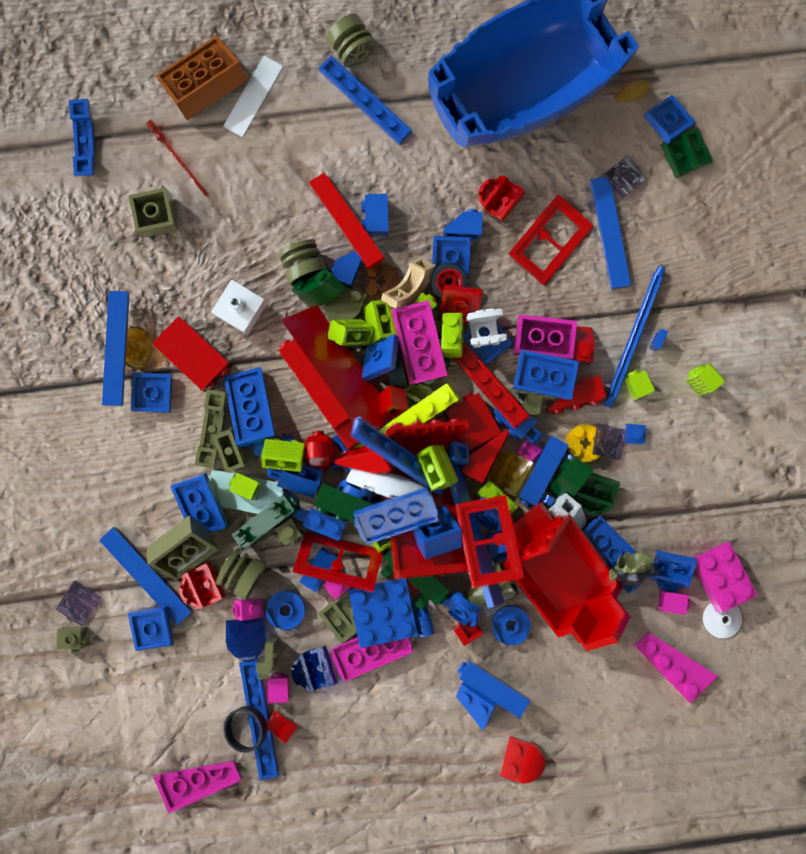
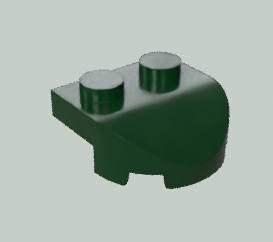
M591 473L584 485L575 494L576 502L581 505L584 513L591 516H599L600 513L608 512L614 505L613 501L620 487V481Z

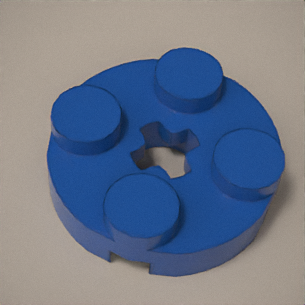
M345 479L340 482L339 490L359 499H364L369 503H374L376 492L362 487L357 489V485L347 482Z
M498 509L475 512L478 523L489 531L496 529V533L502 530Z
M292 590L277 592L270 598L267 604L266 616L272 626L283 630L297 627L305 616L303 599ZM282 605H285L286 607L289 606L291 608L289 611V615H287L286 613H281V610L283 609Z
M455 591L454 594H449V597L443 603L444 607L448 606L450 609L448 611L450 616L465 626L467 623H470V627H474L480 620L479 612L481 609L479 606L467 601L460 592Z
M508 605L496 611L492 617L491 627L493 634L500 642L514 646L527 639L531 622L524 610L514 605ZM509 620L516 622L514 630L506 629Z

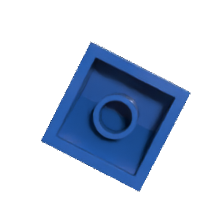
M446 506L437 508L439 521L412 530L417 546L425 560L462 548L461 529Z

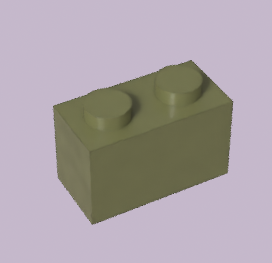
M233 428L212 436L226 473L244 467L249 463L243 447L238 448L236 445Z

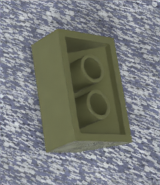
M189 515L146 547L147 563L152 568L177 581L185 573L218 551L219 547L205 526Z

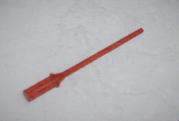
M149 120L146 126L157 138V141L166 146L201 192L207 196L208 193L166 142L165 135L162 134L152 120Z

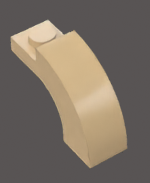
M421 257L410 262L408 271L400 284L384 292L381 300L396 309L412 305L427 288L436 265Z

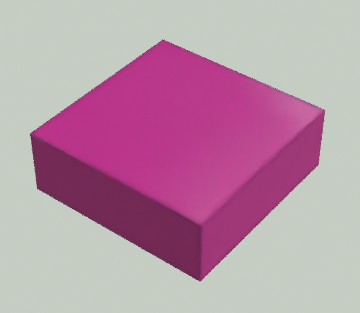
M526 440L516 453L527 463L531 464L543 449L536 443L531 445Z

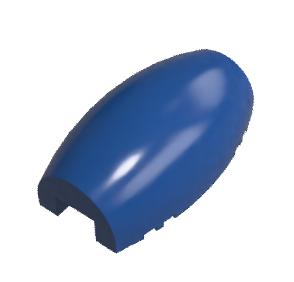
M527 0L484 22L470 32L468 37L461 43L455 44L453 50L447 55L444 54L428 72L429 91L441 122L459 146L468 147L491 144L535 131L583 105L621 72L635 56L639 45L630 31L619 36L617 35L603 13L608 0Z

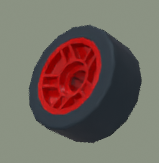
M455 263L441 264L433 272L431 278L432 288L440 298L443 296L444 285H448L446 283L447 278L453 279L452 286L467 287L465 271Z
M397 352L396 367L388 372L391 385L401 389L409 387V380L402 352Z

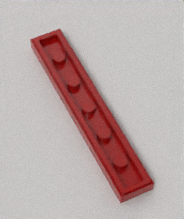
M325 172L309 181V185L369 270L382 262L384 256Z
M463 341V357L453 358V360L509 424L516 429L530 418V415Z

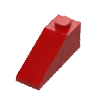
M504 430L471 454L469 464L461 465L463 476L484 485L509 437V431Z
M367 446L344 451L334 460L337 465L373 474L383 472V474L389 473L395 466Z

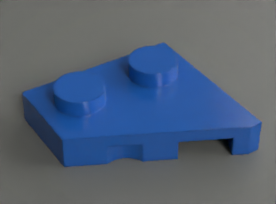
M463 682L456 697L478 726L484 730L491 719L497 703Z

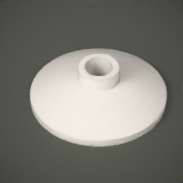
M710 603L704 610L703 623L707 631L713 636L729 638L739 631L742 624V614L738 606L725 612H715ZM724 616H727L728 621L726 623H723L722 618Z

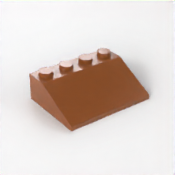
M217 35L155 76L186 120L195 117L199 112L210 107L214 102L226 96L249 79L239 60Z

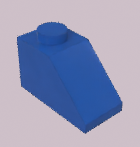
M475 209L463 211L444 228L443 236L471 237V239L480 240L483 212H478Z
M354 251L336 259L335 264L330 265L329 272L344 286L352 288L363 261Z
M321 548L310 565L331 570L332 562L337 560L338 557ZM303 575L299 583L316 593L324 580Z

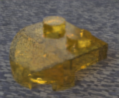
M130 326L127 332L126 366L143 372L153 353L152 341L146 330Z
M506 451L499 454L489 473L490 481L499 489L517 498L536 464L517 455L513 451Z

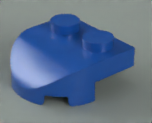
M657 550L653 564L659 568L660 573L656 576H651L652 581L654 580L660 589L670 592H677L679 588L684 586L688 588L691 585L696 558Z

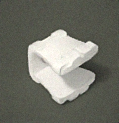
M501 309L479 310L467 315L472 337L470 342L473 348L491 344L499 345V342L506 340V334L498 335L496 320L503 316ZM482 327L488 328L489 336L481 337L479 329Z

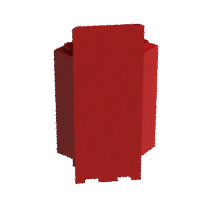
M317 305L280 319L294 339L282 343L278 352L348 450H351L360 443V441L352 437L355 419L360 417L378 430L394 419L381 415L378 396L380 393L371 380L365 381L362 379L363 369L346 345L341 346L328 338L330 323Z
M538 503L513 523L524 578L515 581L558 638L572 634L586 651L618 643L631 618L617 599L623 589V585L617 579L610 581L609 570L611 569L570 514L565 516L559 515L553 518L543 503ZM507 559L506 562L504 563V567H505L507 570L510 569V565H509V560H508V559Z

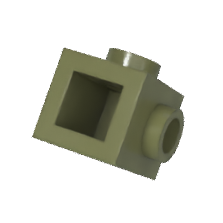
M294 518L275 528L277 533L274 534L280 544L283 543L284 546L290 544V546L295 545L301 541L299 537L304 535Z
M64 626L57 629L56 649H67L69 653L80 652V649L86 647L89 642L87 627Z

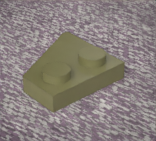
M348 590L318 612L342 644L357 632Z

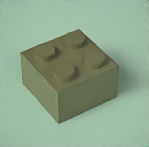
M167 188L129 195L135 231L141 238L179 231L172 194Z

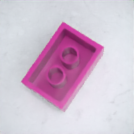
M519 314L516 320L513 356L519 357L520 351L526 350L573 360L577 321Z
M730 541L722 542L691 557L696 558L694 571L715 612H725L758 596Z

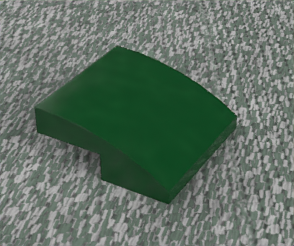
M698 128L682 133L668 144L664 141L660 145L675 178L691 173L713 162Z

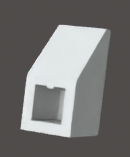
M567 493L556 498L548 509L553 518L559 515L565 516L570 514L581 530L587 523L581 505Z

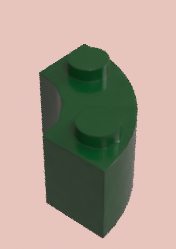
M324 268L312 277L303 276L294 284L291 291L304 304L312 307L331 302L347 288Z
M575 456L570 459L566 458L560 467L562 470L556 476H552L546 491L556 498L565 493L573 498L594 469Z

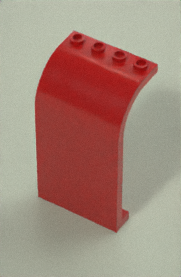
M461 418L451 419L450 422L433 420L428 424H423V421H415L411 425H403V423L399 422L391 424L386 430L385 435L416 457L424 449L443 445L446 453H449V443L453 441L461 442L463 434L469 429V421H462ZM394 466V469L391 471L395 474L415 480L413 477H411L410 475H408L396 466ZM427 488L428 493H432L436 507L446 506L459 526L457 511L450 488L444 489V493L440 495ZM385 496V497H386V501H387V500H390V499H393V498H391V496H390V498L387 497V496ZM412 530L390 537L395 580L469 572L463 541L462 548L425 560L417 546Z

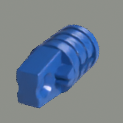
M412 603L418 638L434 634L435 630L433 629L432 619L430 618L427 606L425 605L420 610L415 603Z

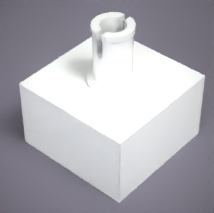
M231 280L211 312L217 318L248 336L267 303L260 296Z

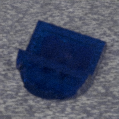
M266 619L227 620L226 645L230 653L241 661L257 659L265 650V642L267 641Z
M326 645L303 652L295 658L294 664L291 666L293 681L297 686L300 685L305 688L307 692H314L317 689L333 686L338 683Z

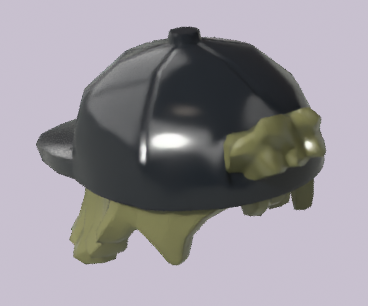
M642 551L633 554L626 552L623 557H618L617 563L609 570L610 581L617 579L624 585L637 586L642 584L647 576H656L660 571L656 565L652 564L654 559L650 554H645Z

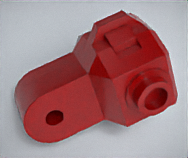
M313 431V435L308 436L305 442L304 460L310 467L323 470V472L327 471L326 467L332 465L336 452H339V448H335L334 441L328 435H325L324 431Z

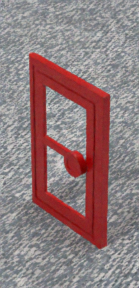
M557 194L510 250L508 255L545 286L594 225ZM558 209L579 227L563 248L549 236L547 229H542ZM536 236L540 240L547 239L559 250V253L544 271L522 253Z
M502 495L456 504L455 507L472 588L524 578L507 496ZM497 508L503 535L497 533L492 539L474 542L468 514ZM505 542L510 569L481 575L475 546L488 543L500 546Z
M305 531L292 572L373 592L383 551L379 553L376 548L343 540L338 541L331 537ZM313 542L340 549L337 560L331 564L332 570L306 564ZM344 550L371 556L366 578L340 573L343 569L341 559Z

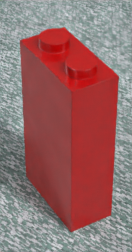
M179 316L152 343L205 393L207 389L213 390L217 385L216 381L220 377L226 376L230 371L229 368L232 366Z

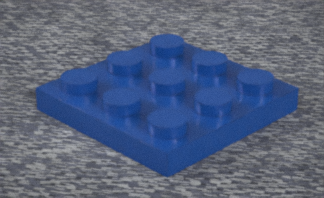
M394 579L375 583L373 592L358 588L348 589L360 648L418 636L406 579Z

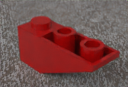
M601 375L579 381L574 385L572 400L558 399L547 409V413L553 412V415L564 412L565 408L571 407V410L583 408L582 404L590 403V406L601 404V400L606 398Z

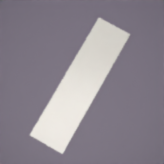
M263 56L223 127L243 137L283 65Z

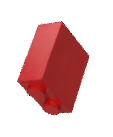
M473 392L464 396V401L459 404L456 402L444 412L449 422L451 419L461 418L462 421H469V429L461 438V443L469 445V451L501 433L479 393L474 395Z

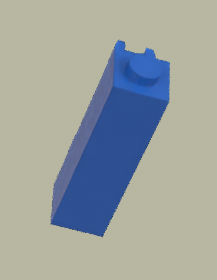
M554 436L548 438L543 451L537 458L517 495L521 499V504L530 508L531 505L536 506L540 500L552 506L555 499L544 494V491L560 461L564 462L566 458L570 459L573 457L565 453L569 447L568 444Z
M470 659L466 663L463 661L460 664L457 672H459L458 678L518 718L522 716L530 703L527 696Z

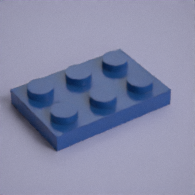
M521 350L513 389L572 400L579 361Z
M207 472L173 483L170 486L184 519L190 515L202 523L209 533L225 529L229 526Z

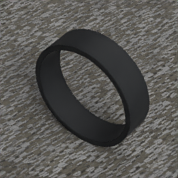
M239 707L232 711L224 722L225 739L238 752L248 753L255 750L264 743L267 737L268 726L266 719L254 707ZM238 711L251 714L259 724L260 739L254 747L240 744L233 736L231 722L233 716Z

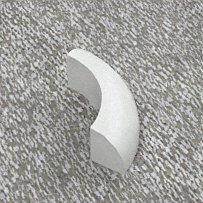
M352 469L346 480L389 498L390 496L391 498H396L425 488L420 482L393 472L373 474Z

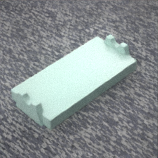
M212 469L209 476L221 507L259 514L285 493V489L277 486L278 482L251 477L262 482L255 500H249L229 491L231 488L229 486L230 480L233 475L236 476L237 474Z

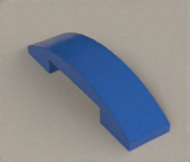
M88 99L69 100L70 119L73 121L75 157H73L74 176H93L95 171V136L90 103Z

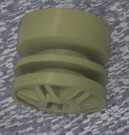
M349 14L339 19L329 29L326 36L327 41L333 50L337 51V55L345 67H353L364 61L371 55L377 45L371 33L365 30V24L357 14Z
M308 239L293 243L282 249L278 254L279 259L283 261L282 266L288 269L285 274L289 284L293 287L303 276L312 277L324 268L326 269L323 259L317 258L320 251L317 249L315 240Z
M236 548L222 565L216 584L221 586L227 580L226 590L233 584H236L234 594L246 600L261 578L266 564L256 558L250 564H247L249 554L245 553L239 559L242 550Z

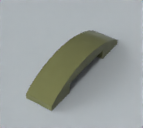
M207 389L204 403L203 427L200 446L197 447L195 466L214 469L219 452L212 436L223 431L226 392Z

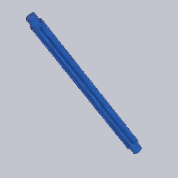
M658 266L656 272L653 273L631 335L605 398L604 406L612 409L614 402L617 400L623 380L664 279L665 268L662 266Z

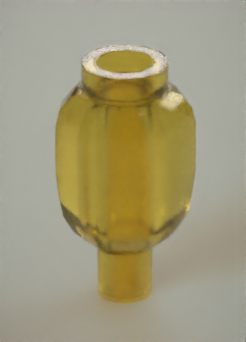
M646 80L632 81L622 88L620 94L614 96L615 102L638 100L649 91V85Z

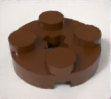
M379 263L371 269H367L363 277L364 291L374 301L381 300L384 292L400 284V276L396 268L385 263ZM380 278H384V281H387V284H384L383 287L376 284Z

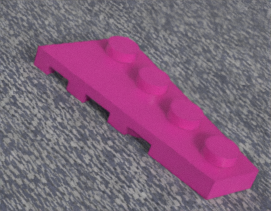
M649 632L634 644L689 703H692L718 677Z
M235 760L156 774L153 777L169 814L242 780Z

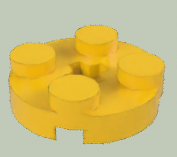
M581 424L573 428L568 433L565 441L569 445L567 448L569 454L582 462H591L598 459L600 455L593 454L595 440L598 441V438L595 439V437H597L599 429L590 424ZM601 431L602 438L600 440H602L601 443H604V437ZM585 438L590 442V446H587L586 449L580 444V441H583Z

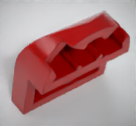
M499 175V178L492 180L489 178L482 183L478 191L479 202L488 215L504 222L525 195V190L509 182L508 177Z
M211 562L197 567L181 577L183 579L179 586L180 596L185 604H190L195 609L204 608L226 597L222 586L216 584L218 577Z
M510 736L500 776L523 784L535 781L543 774L546 767V757L541 751L540 746L535 742H527Z

